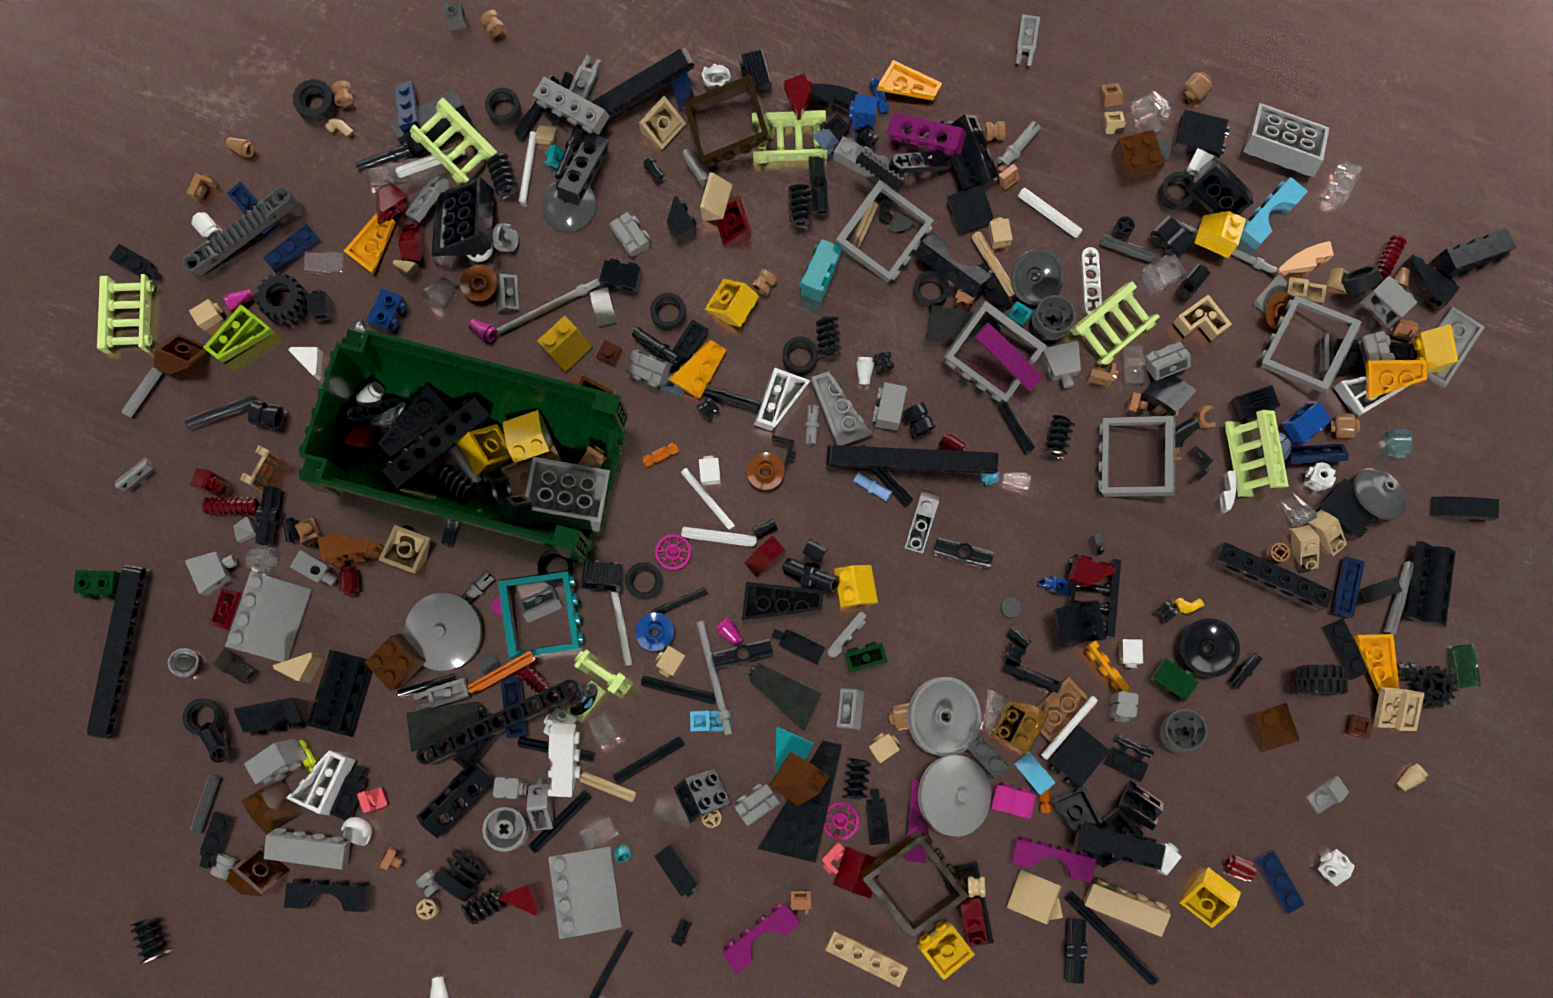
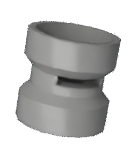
M219 853L216 858L217 866L212 867L210 874L227 880L230 870L236 865L237 860Z
M432 870L426 872L415 882L418 887L423 888L424 895L427 898L442 888L433 879L435 874Z

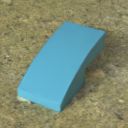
M729 710V714L731 717L729 719V722L732 729V712ZM719 711L690 712V731H724L722 722L718 718L717 713Z
M1030 752L1014 763L1039 795L1055 784V781Z

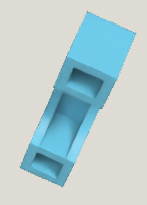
M1290 177L1287 182L1283 180L1276 187L1278 192L1275 195L1271 193L1264 201L1266 205L1263 208L1259 206L1252 214L1254 218L1251 222L1248 219L1245 222L1241 239L1256 250L1273 231L1269 224L1270 212L1276 209L1291 211L1308 192L1293 178Z

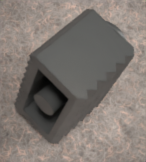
M982 736L977 738L966 750V752H969V755H972L971 758H974V761H977V764H980L985 773H988L993 779L997 778L1009 767Z

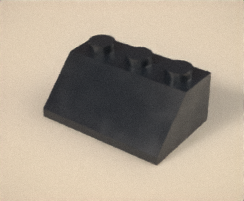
M1216 156L1200 168L1186 188L1211 214L1230 211L1239 215L1254 203L1253 192Z
M292 697L234 708V713L243 733H250L251 736L262 735L263 731L270 730V733L280 732L282 727L288 726L290 729L301 728L302 724L308 723L304 699Z

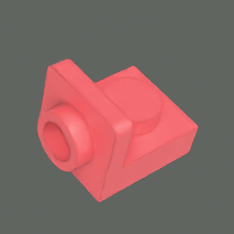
M382 787L357 794L363 813H370L388 805Z
M838 842L821 859L824 862L822 867L829 874L832 871L835 874L839 872L831 864L833 860L837 862L844 854L842 852L844 848Z

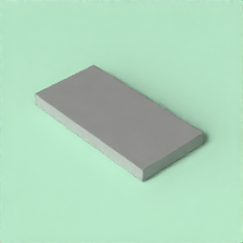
M1453 306L1449 308L1438 327L1451 324L1458 362L1445 371L1427 373V378L1442 388L1447 386L1485 327Z

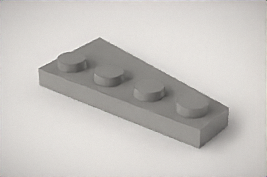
M829 371L811 377L810 380L836 445L846 446L874 435L867 428L862 417L857 414L850 400H847L842 389Z

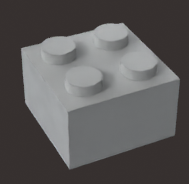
M1388 276L1361 303L1389 328L1401 319L1417 301L1411 293L1406 292L1400 286L1396 279Z
M884 382L883 388L879 387L876 403L880 405L875 406L872 420L876 422L875 428L893 432L898 431L907 387Z
M296 738L273 743L244 763L255 784L264 782L266 785L274 780L277 782L285 778L288 771H294L301 767V762L306 760L307 757Z

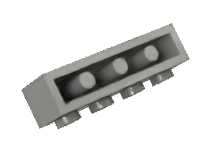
M543 77L533 94L539 106L544 109L547 107L551 108L552 113L559 117L562 115L567 117L566 120L575 126L577 123L580 124L582 129L589 134L594 132L599 135L609 118V114L601 107L546 77Z
M843 136L834 151V161L878 183L879 177L876 178L875 174H870V171H866L865 167H860L861 164H856L858 155L862 150L866 149L867 153H871L872 157L876 156V159H880L882 164L886 163L887 167L890 160L886 156L875 154L869 147H862L854 139ZM900 173V176H904L906 181L908 173Z
M277 828L266 835L264 859L342 870L349 864L351 841L344 840V837L340 836L328 838L323 834L306 835L303 831L291 833L286 832L285 829Z

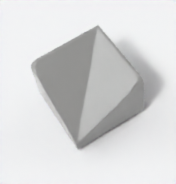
M248 516L233 526L236 540L239 543L256 537V527L252 518Z

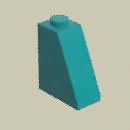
M777 727L776 773L789 752H793L806 760L814 743Z

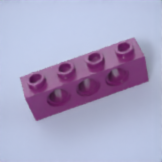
M893 112L887 134L892 138L891 140L896 143L905 141L909 142L908 144L913 147L921 145L926 146V149L930 151L943 150V153L951 156L954 153L960 155L967 134L961 127ZM908 128H912L910 134H905ZM925 132H930L927 138H922ZM947 136L946 141L940 143V138Z

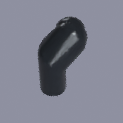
M885 196L881 202L879 214L880 219L889 222L893 215L891 212H888L893 202L888 196Z

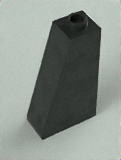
M932 305L924 346L953 344L975 312ZM983 314L963 343L979 342L975 335L987 323L993 326L999 333L1001 325L988 315Z
M757 663L756 666L752 665L748 673L749 681L793 722L805 730L822 693L760 663Z
M476 701L406 713L411 752L417 753L421 747L481 720L482 717H485L484 706Z

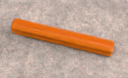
M529 650L467 685L469 693L475 694L535 661V654Z

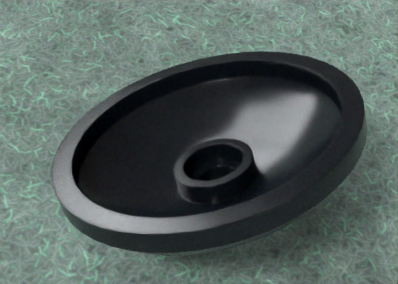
M1206 618L1192 623L1184 631L1180 641V652L1183 661L1194 673L1204 677H1218L1228 673L1236 665L1240 655V643L1236 633L1228 624L1218 619ZM1205 645L1209 647L1208 653L1204 651Z

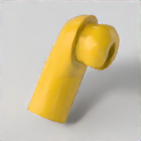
M1178 598L1174 602L1176 608L1180 610L1179 612L1187 615L1205 606L1200 598L1192 603L1184 601L1183 598Z

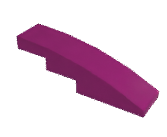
M989 323L975 335V338L994 359L1001 363L1012 376L1016 377L1027 390L1031 391L1043 378L1023 355Z

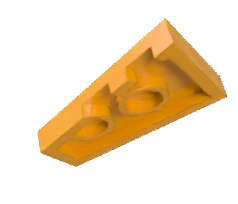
M893 60L878 84L877 90L934 100L942 83Z
M376 213L344 252L374 275L396 222L394 219H391L379 225Z
M708 340L667 380L700 399L726 349L714 341Z
M1427 360L1366 361V400L1426 380Z
M1393 634L1354 636L1377 693L1380 694L1381 687L1400 689Z
M1096 640L1085 646L1087 656L1092 661H1097L1100 665L1098 667L1099 671L1104 677L1108 675L1112 681L1110 685L1116 692H1127L1131 689L1117 669L1109 665L1111 662L1107 655L1102 651H1098L1097 647H1099V644Z

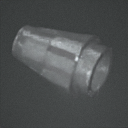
M1156 91L1149 94L1147 99L1156 116L1161 119L1168 117L1173 111L1172 104Z
M1027 472L1004 473L1003 484L1022 491L1029 490L1032 475H1028Z

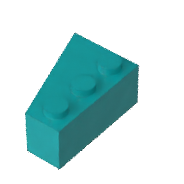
M821 239L819 245H815L812 261L809 260L806 274L802 277L799 284L802 296L822 303L841 257V246Z

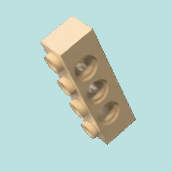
M833 930L825 947L827 952L900 987L908 969L906 965Z

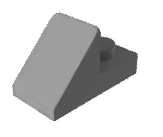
M1336 775L1305 796V799L1314 812L1320 814L1334 803H1341L1349 791L1339 776Z

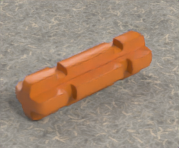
M671 443L667 448L663 447L652 452L650 456L648 454L642 457L644 465L648 467L653 465V462L657 463L670 457V454L678 453L679 450L675 443Z
M1049 788L1039 795L1041 813H1050L1052 811V806L1049 804L1051 800Z

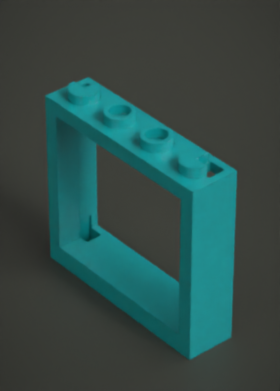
M570 570L506 578L498 581L509 659L516 658L529 650L535 655L574 650L581 647L583 634L578 629L581 619L580 613H576L575 605H578L577 594L573 593L572 586L575 585V579L573 574H570ZM563 578L572 643L519 650L509 586Z

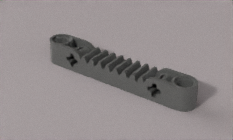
M277 187L257 203V206H253L252 211L248 210L246 215H241L240 220L236 219L234 224H229V228H223L222 233H217L216 237H211V240L201 243L186 254L182 260L183 267L197 276L205 274L297 205V196L287 187Z

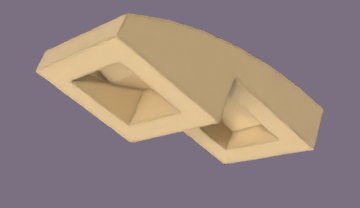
M1290 277L1287 293L1293 298L1297 295L1323 305L1327 285L1309 283L1307 279Z

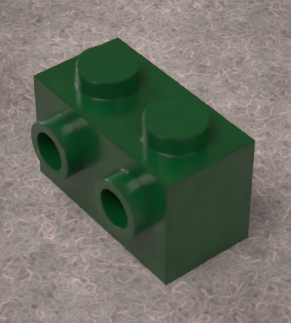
M75 570L73 593L81 595L80 598L93 599V596H100V599H112V596H116L120 572L112 570Z
M877 641L865 644L866 648L858 649V647L848 649L847 653L844 654L849 674L887 664L888 660L883 643L877 644Z
M1165 658L1160 662L1149 679L1180 702H1184L1196 688L1199 681L1195 679L1196 676L1192 672L1181 669L1177 661L1172 658Z

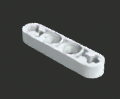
M1093 247L1084 249L1080 258L1085 316L1092 312L1089 310L1093 301H1095L1094 309L1102 303L1099 253ZM1088 253H1090L1091 256H1094L1091 260V265H1088L1089 258L1085 257ZM1086 271H1094L1096 277L1089 279L1086 276ZM1094 288L1097 291V295L1090 297L1087 294V289Z

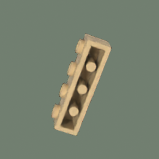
M1092 878V882L1084 897L1085 906L1162 937L1171 916L1165 904L1158 901L1155 903L1148 901V898L1141 894L1133 895L1122 886H1117V888L1111 886L1108 881L1102 878H1098V880Z

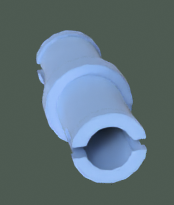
M858 472L854 479V483L859 484L867 489L868 493H874L884 499V501H887L892 494V490L879 484L878 480H873L861 472Z

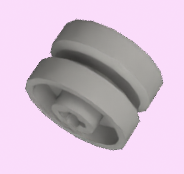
M514 807L496 808L488 814L482 828L486 843L494 850L502 852L515 850L524 845L529 838L531 830L530 821L526 814ZM506 825H509V833L504 830Z

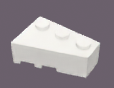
M774 368L771 372L754 425L772 431L810 380Z
M1365 376L1341 381L1334 386L1349 411L1354 413L1356 418L1406 388L1403 387L1366 400Z
M329 750L314 766L313 771L307 778L299 783L298 788L287 796V799L318 814L330 815L331 808L342 783L350 773L355 760L339 752Z

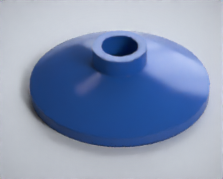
M657 612L648 613L638 621L635 628V636L638 643L644 649L660 651L672 642L674 627L671 620L664 614ZM654 629L659 631L657 636L652 635Z

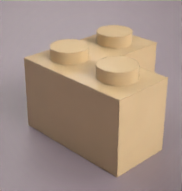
M1209 295L1180 314L1173 322L1184 337L1200 327L1211 341L1232 325Z

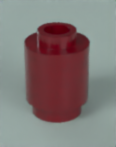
M946 432L938 444L942 447L941 450H968L965 447L967 443L952 433L948 434Z
M356 567L340 568V573H338L339 592H343L344 596L355 595V592L359 591V575Z
M1236 855L1228 857L1224 864L1227 874L1243 881H1252L1257 872V867L1252 862Z

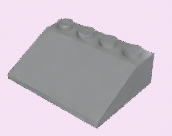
M1259 103L1243 152L1250 156L1264 159L1267 162L1281 165L1284 168L1298 171L1303 175L1314 177L1324 159L1329 127Z
M533 457L525 494L531 501L532 520L599 532L610 470Z
M250 571L225 646L279 662L289 660L312 589Z
M611 846L548 857L559 939L622 927Z

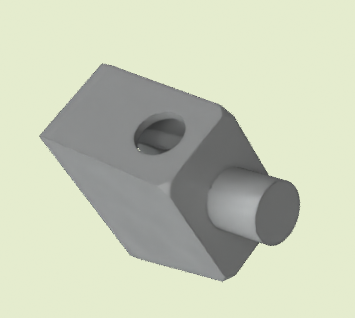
M1078 341L1045 348L1041 358L1051 380L1061 379L1063 388L1073 387L1075 384L1072 376L1078 375L1081 371Z
M301 550L290 565V568L319 584H322L324 581L333 586L338 578L337 575L330 572V566ZM317 567L320 568L319 574H315Z
M218 552L208 553L185 561L199 594L205 596L232 578L229 569L237 565L233 555L223 558L222 554Z
M538 779L535 781V785L528 787L526 810L533 831L553 829V797L548 796L549 785L544 779Z

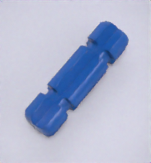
M876 77L871 79L869 84L871 89H873L874 97H878L879 111L884 113L889 111V104L886 101L884 91L877 90L880 80Z

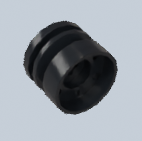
M455 848L451 852L454 858L448 857L446 859L451 869L441 866L433 876V879L455 898L467 902L475 892L470 882L478 885L481 884L482 881L478 876L485 878L488 872L473 856Z

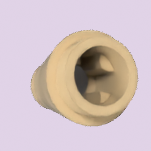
M1416 763L1407 769L1397 784L1406 792L1424 782L1428 774Z

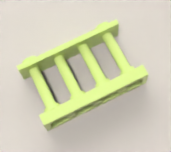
M442 98L435 107L437 113L420 129L415 125L411 127V137L417 143L420 142L452 174V178L458 184H464L469 180L466 175L482 159L488 160L496 155L497 151ZM442 118H446L451 123V126L432 143L425 134ZM455 132H460L465 140L446 157L438 148ZM469 145H473L478 150V154L460 170L452 162Z
M826 110L805 111L799 121H797L794 112H766L769 126L776 128L777 150L766 151V144L765 147H759V151H753L754 162L765 164L768 161L809 160L813 157L827 159V150L821 149V146L815 139L814 149H803L802 127L811 125L813 127V135L816 131H820V126L826 123ZM752 113V127L758 128V133H760L762 130L757 114ZM785 126L795 127V150H784Z
M141 274V283L116 284L108 276H100L97 349L103 353H112L114 345L139 344L138 347L142 350L150 352V346L152 345V337L150 335L151 296L154 284L148 276ZM140 290V301L115 302L114 300L117 291ZM140 308L139 319H114V311L116 309ZM139 326V337H113V329L115 327Z
M1133 281L1124 284L1070 329L1074 336L1084 335L1101 358L1095 362L1096 365L1109 364L1118 351L1142 331L1151 329L1159 318L1158 314L1149 317L1133 297L1132 291L1137 288ZM1122 299L1124 301L1127 300L1143 321L1137 328L1133 327L1120 310L1118 303ZM1108 311L1114 313L1129 333L1122 340L1119 339L1104 319V314ZM1093 323L1099 324L1115 346L1108 352H1106L1090 331V326Z
M1275 411L1256 412L1257 420L1240 425V422H1225V432L1228 438L1233 470L1236 472L1238 497L1253 496V488L1270 484V488H1285L1289 486ZM1256 428L1260 429L1261 439L1243 444V432ZM1263 446L1264 458L1247 462L1245 451ZM1266 465L1268 476L1250 481L1249 470Z
M587 649L584 652L581 651L575 659L577 663L574 666L586 674L590 670L608 682L609 687L607 690L623 698L633 682L621 673H618L617 676L610 674L596 664L599 659Z

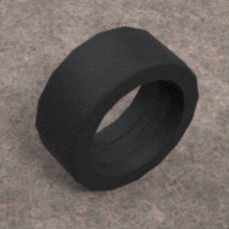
M505 87L496 88L487 95L485 109L489 118L494 123L509 125L519 118L521 103L517 94L511 89ZM500 98H509L513 101L514 107L506 115H497L493 111V104Z
M1185 172L1169 174L1160 187L1159 195L1161 201L1171 209L1180 210L1186 208L1192 203L1194 197L1189 193L1188 197L1184 200H1176L1169 195L1168 186L1171 182L1178 181L1188 187L1193 177Z
M1366 266L1348 273L1342 278L1346 293L1355 295L1379 286L1382 283V277L1377 266Z
M934 270L921 273L916 278L913 287V296L916 302L926 308H932V305H942L946 301L949 292V282L947 279ZM930 279L939 282L942 286L941 295L933 300L926 299L920 292L921 284Z
M663 293L653 300L650 306V314L654 324L659 328L674 330L684 323L686 307L678 295ZM666 301L674 302L679 307L678 317L671 322L662 321L657 314L658 307Z
M804 336L791 338L782 350L783 363L790 372L796 374H805L811 371L818 360V349L815 343ZM796 345H804L811 352L810 361L803 366L795 365L790 361L789 352Z
M550 549L540 556L537 563L539 574L546 573L545 565L550 558L559 556L566 560L568 564L567 570H570V574L574 576L575 563L573 559L561 556L556 549ZM563 578L545 581L552 586L564 585Z
M640 562L628 570L625 576V584L628 591L635 598L649 600L660 592L663 578L660 571L653 564ZM648 570L654 574L655 585L650 591L640 592L634 588L633 577L638 571Z
M1397 577L1360 589L1366 604L1402 592Z
M200 698L190 702L184 709L182 716L186 730L194 735H199L197 732L198 727L193 723V714L198 707L204 705L209 706L213 710V722L219 730L224 721V711L216 701Z

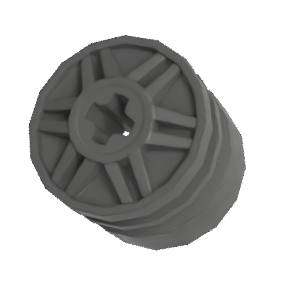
M1057 295L1045 297L1040 301L1030 318L1032 334L1044 343H1055L1063 339L1075 321L1076 312L1071 302Z
M1180 709L1165 718L1161 723L1159 734L1164 747L1170 752L1187 754L1201 747L1206 741L1208 730L1207 724L1200 714L1190 709ZM1180 729H1183V730H1184V731H1183L1184 736H1182V737L1179 736V734H1180L1179 730H1180Z

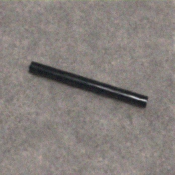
M625 930L589 998L599 997L633 932Z

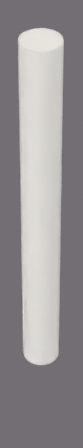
M533 131L530 132L519 196L520 203H526L536 145V132Z
M687 468L683 469L681 474L728 530H731L735 526L690 471Z
M611 592L624 665L631 666L632 660L619 593Z
M1094 696L1090 697L1041 754L1044 759L1047 760L1098 702Z

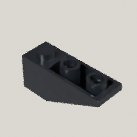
M1412 254L1404 262L1424 299L1439 310L1448 305L1460 288L1454 280L1442 275L1437 268L1429 266L1419 256Z

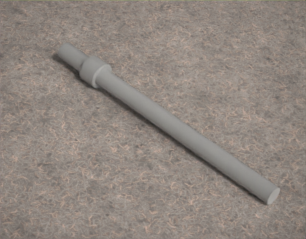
M1175 219L1183 229L1196 237L1198 229ZM1237 248L1232 253V255L1252 264V267L1258 270L1263 269L1274 275L1278 269L1264 262V259L1251 256Z
M595 279L585 285L581 284L577 286V289L497 328L499 335H502L580 295L582 297L588 294V291L600 286L598 279Z
M704 621L697 622V627L719 710L717 713L718 718L722 722L725 736L733 734L729 722L731 717L729 710H726Z

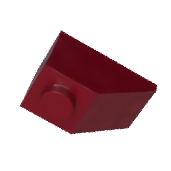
M805 73L784 81V90L797 121L801 120L811 99V90H813L812 82L806 78Z
M373 424L354 426L345 440V445L355 450L375 453L379 430L373 428Z
M772 535L756 549L744 564L757 578L786 553V549Z

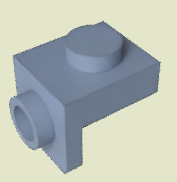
M829 129L816 131L812 136L823 150H827V155H830L839 144L838 139Z

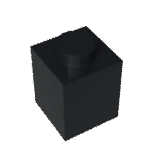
M315 290L310 294H306L308 315L313 321L332 318L330 297L325 291Z

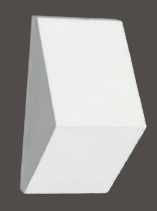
M608 287L591 291V302L598 327L617 323Z
M290 347L288 349L317 380L321 379L323 352L318 347Z

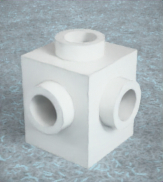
M1323 462L1309 466L1305 473L1306 479L1304 484L1315 491L1322 492L1329 487L1331 488L1334 484L1336 470Z
M556 708L552 714L548 713L544 720L546 726L543 733L549 735L552 723L575 724L577 718Z
M1335 849L1331 853L1326 852L1320 858L1321 863L1318 870L1325 878H1328L1335 886H1338L1351 877L1355 866L1346 855Z

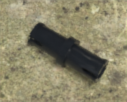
M1252 652L1243 665L1240 664L1238 666L1239 670L1228 683L1232 686L1238 680L1234 688L1239 690L1245 680L1253 675L1252 672L1263 660L1262 657L1258 656L1253 661L1257 653Z

